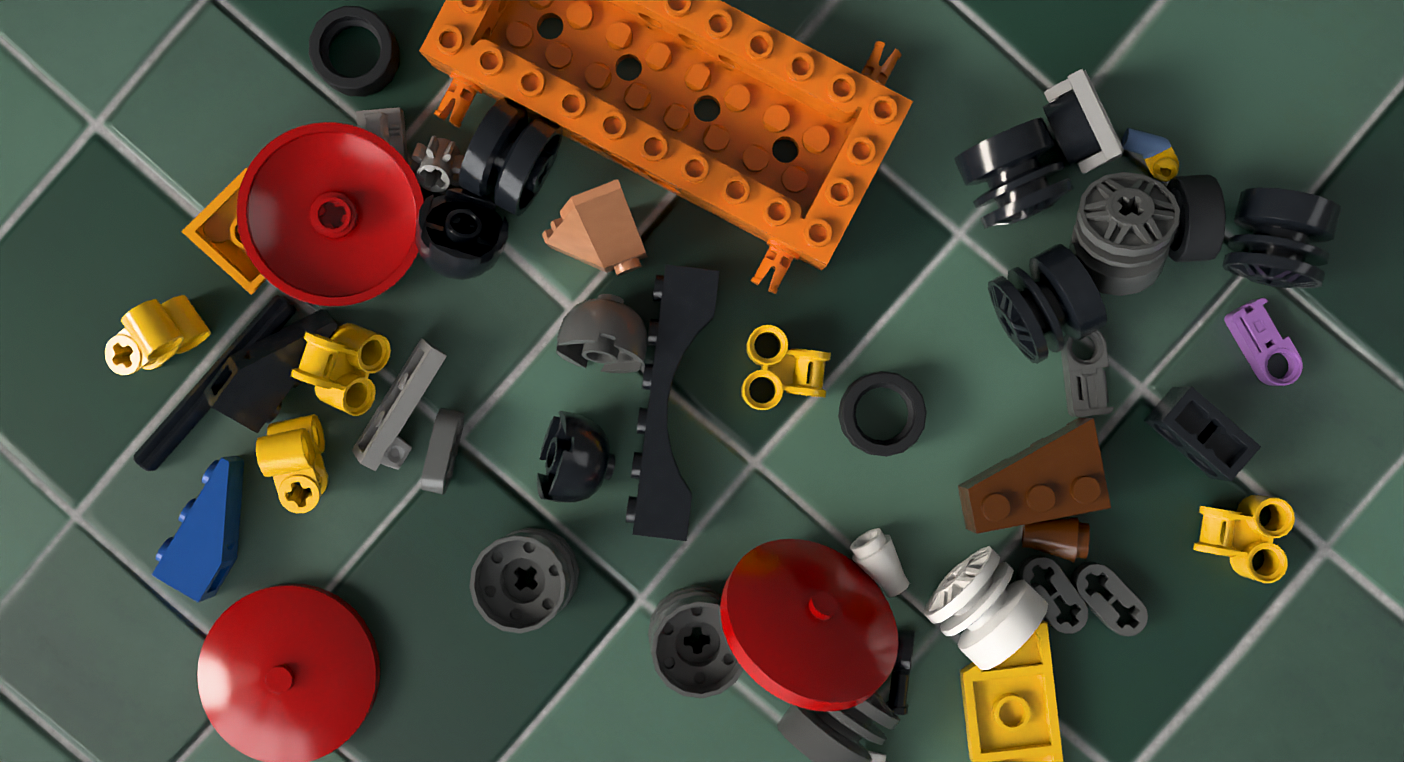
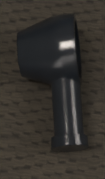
M903 629L897 630L898 655L891 675L889 701L886 702L887 706L896 715L908 713L907 694L915 631Z

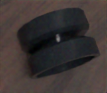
M505 97L498 100L478 126L468 146L459 173V185L481 198L495 191V204L516 216H520L533 202L551 170L562 141V128L543 117L528 123V114L524 107Z

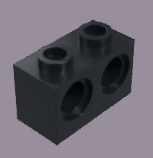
M1192 386L1172 387L1144 419L1149 426L1211 479L1232 481L1261 448L1258 443Z

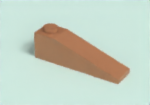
M618 179L572 196L560 210L561 218L553 220L550 223L551 229L545 230L542 233L545 243L551 249L606 273L615 270L617 276L642 267L640 260L648 257Z

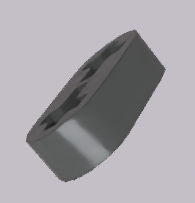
M440 408L438 411L422 472V490L442 495L446 493L451 481L465 418L463 412L447 408Z
M1032 555L1025 558L1017 570V579H1024L1046 600L1048 608L1044 616L1045 621L1052 628L1064 634H1073L1080 631L1086 625L1088 608L1061 568L1053 560L1041 555ZM1034 566L1043 570L1049 569V572L1045 574V579L1051 586L1049 591H1046L1043 586L1036 582L1030 583V580L1034 577V573L1031 570ZM1056 597H1059L1063 603L1069 606H1075L1070 611L1073 617L1070 622L1062 618L1056 619L1061 613L1053 601Z
M1092 561L1084 562L1075 568L1072 573L1071 584L1084 600L1086 606L1106 627L1119 635L1127 637L1137 635L1144 629L1148 620L1146 607L1112 570L1105 565ZM1087 574L1102 575L1098 582L1107 592L1104 596L1091 589L1085 591L1089 585L1085 579ZM1114 601L1126 608L1133 607L1129 612L1132 618L1129 624L1122 621L1116 623L1120 615L1111 606Z

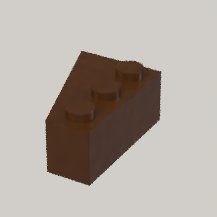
M1077 418L1046 438H1041L1023 451L1000 461L958 485L966 529L979 534L1111 508L1094 418Z

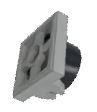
M1080 69L1067 76L1068 79L1044 91L1049 104L1043 106V110L1070 166L1078 163L1082 174L1122 157L1124 149L1087 71Z

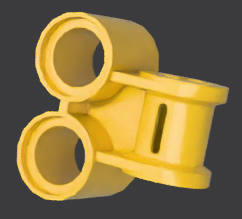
M186 295L173 297L160 304L158 299L148 300L132 308L122 317L121 322L125 328L106 344L105 359L108 366L120 375H131L138 372L141 368L145 370L157 369L175 354L187 352L201 344L210 336L211 331Z
M353 323L341 325L335 330L331 339L306 332L304 339L307 341L303 356L299 367L292 369L291 376L300 381L315 385L316 396L326 404L352 416L366 413L371 408L376 395L375 385L368 377L370 373L380 371L387 364L391 353L388 339Z
M762 325L751 333L746 344L747 354L755 364L761 366V370L749 374L743 381L741 392L747 405L757 410H769L781 400L783 391H786L788 394L826 398L827 391L823 389L825 363L831 359V353L806 349L788 350V339L785 333L773 325ZM770 334L777 339L779 350L775 357L766 359L757 354L754 343L758 336ZM810 363L809 383H807L808 365ZM756 378H766L774 386L773 397L766 403H758L750 396L749 387Z
M315 414L270 423L267 427V436L259 437L256 440V457L261 472L265 477L273 476L282 506L296 514L311 511L318 504L321 495L325 492L329 483L328 474L321 455L325 449L323 428L318 416Z
M1251 495L1240 502L1237 511L1207 506L1199 507V513L1203 515L1199 542L1194 543L1193 550L1229 556L1233 570L1239 575L1262 583H1273L1283 577L1288 567L1287 556L1278 545L1273 544V539L1287 535L1295 522L1294 511L1285 500L1263 495ZM1268 506L1271 511V518L1268 524L1263 527L1259 521V515L1261 510ZM1262 550L1264 562L1255 571L1252 566V559L1258 551Z

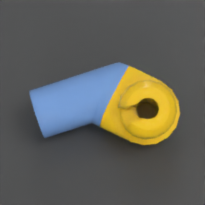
M1131 128L1126 129L1121 141L1123 149L1141 154L1154 178L1160 182H1169L1170 179L1178 175L1179 161L1168 139Z

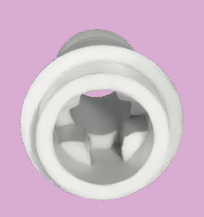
M875 528L865 532L851 544L850 549L854 553L852 560L874 580L887 597L897 596L908 588L910 582L904 574L890 535H884L880 528Z

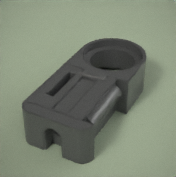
M1098 330L1088 335L1094 342L1095 350L1093 355L1087 360H1081L1074 355L1072 351L1074 340L1067 334L1064 336L1065 345L1064 349L1061 350L1067 409L1072 417L1110 414L1114 407H1107L1109 397L1106 371H1103L1102 367H1109L1106 340Z

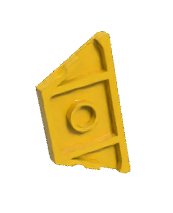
M1042 620L1030 638L1001 664L989 670H980L972 662L959 670L971 762H1063L1048 624Z

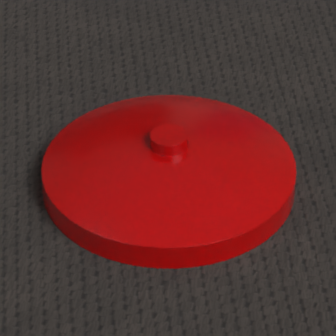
M337 122L312 123L291 129L276 137L253 159L245 172L238 193L237 224L241 241L248 257L261 275L272 285L287 295L303 302L322 306H346L361 303L380 295L402 278L411 267L419 252L415 243L416 220L419 209L424 203V198L418 180L409 164L384 139L363 128Z
M778 539L766 542L750 550L742 557L731 572L723 588L720 604L721 623L732 653L755 682L766 691L789 704L823 712L849 709L870 698L887 680L893 670L898 655V631L887 599L874 580L855 562L830 547L801 539Z
M288 583L269 586L236 601L222 613L211 627L203 643L198 662L199 695L205 713L215 730L239 752L263 762H310L328 755L343 745L354 735L368 717L379 688L380 661L378 650L372 633L363 618L349 603L325 589L307 584Z

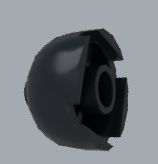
M460 188L447 189L446 195L438 196L434 199V194L427 197L418 212L415 241L424 262L433 271L447 278L459 280L476 278L493 268L503 252L508 239V222L505 216L502 221L501 216L495 211L497 205L486 196L481 198L466 189Z
M559 411L560 417L554 416L545 434L540 460H546V475L537 474V488L541 499L574 503L589 499L598 491L604 479L610 480L615 468V455L609 453V440L603 429L592 419L575 413Z

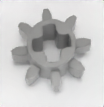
M432 136L428 146L417 143L411 156L413 159L411 169L421 187L428 191L441 192L442 194H445L449 184L460 187L459 173L464 155H460L456 142Z

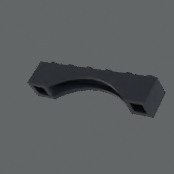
M666 264L665 274H656L653 301L661 302L659 320H650L648 345L656 346L654 364L645 363L642 383L643 390H650L648 408L640 407L637 423V434L645 435L643 452H634L631 478L639 479L637 497L629 496L626 512V523H634L632 535L687 541L692 492L683 479L672 453L668 432V401L673 378L684 353L696 336L714 319L720 271Z

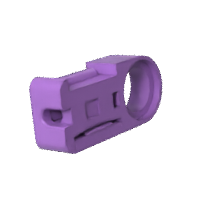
M1267 299L1251 300L1228 313L1224 321L1255 375L1262 383L1269 386H1285L1294 383L1300 377L1303 369L1302 359L1289 336L1281 337L1263 306V304L1268 302ZM1275 353L1283 355L1288 362V371L1280 379L1273 377L1267 367L1268 360Z

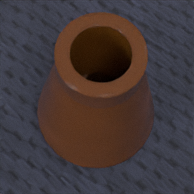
M1078 517L1046 520L1023 525V548H1032L1075 562L1076 558H1087L1090 525L1089 523L1079 522Z

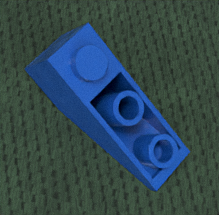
M238 456L221 457L220 460H215L211 463L202 477V483L205 486L197 499H191L179 516V521L182 524L174 538L169 537L156 554L155 559L159 563L152 576L198 603L216 595L237 559L244 460Z

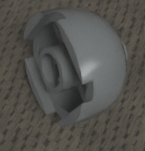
M600 294L597 299H589L576 304L567 313L558 332L556 353L560 357L576 366L586 368L587 362L590 360L605 364L600 372H637L641 369V365L644 364L646 356L647 331L642 318L631 307L625 305L622 298L612 294Z

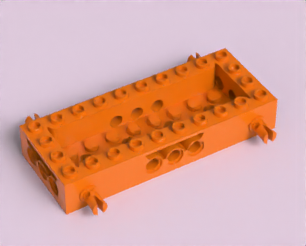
M445 0L419 50L434 68L453 79L439 107L434 112L435 116L445 121L452 111L449 122L455 127L460 128L461 122L477 93H483L497 101L505 97L524 107L528 117L533 120L539 117L549 120L562 128L563 136L767 242L766 244L770 247L750 281L759 285L769 270L773 268L774 273L768 291L777 294L778 287L793 259H800L821 271L827 266L913 103L912 100L885 87L897 61L902 56L901 52L896 48L885 63L880 66L879 61L885 43L877 41L860 74L721 0ZM548 18H557L563 22V31L555 39H545L539 34L541 23ZM627 58L637 60L642 66L640 75L630 81L623 80L617 75L618 64ZM703 99L714 100L720 107L718 117L709 122L698 119L694 113V108L699 101ZM783 139L792 141L798 150V156L789 163L778 161L772 152L774 144Z

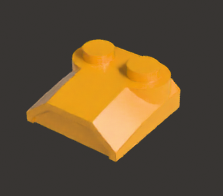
M246 167L181 232L252 295L266 278L261 275L248 257L238 230L237 199L241 182L248 169Z

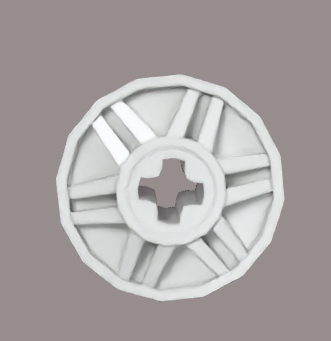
M990 546L981 548L954 567L941 581L923 611L933 624L941 623L940 629L945 636H954L963 631L958 641V647L980 670H989L1014 654L1039 627L1048 608L1046 600L1024 579L1008 585L1014 570L1006 562L999 563L1000 556Z

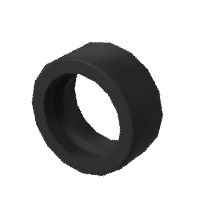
M342 6L327 12L316 22L309 37L308 54L314 70L334 90L347 96L366 97L380 92L393 80L399 67L400 49L394 33L376 13L361 6ZM354 26L366 28L377 37L380 44V57L376 65L367 74L359 77H347L338 73L332 66L329 58V49L335 37L343 30Z
M1211 175L1176 176L1170 179L1166 188L1174 195L1180 208L1177 231L1169 247V257L1175 262L1209 261L1215 259L1223 244L1226 225L1225 201L1222 188L1217 179Z
M880 371L861 376L848 386L840 400L838 418L843 434L853 446L870 455L888 457L903 453L917 442L925 428L927 411L923 395L913 382L900 374ZM880 387L889 388L899 393L906 402L908 409L907 423L902 432L894 438L887 440H876L865 435L858 426L856 419V408L861 397L868 391Z

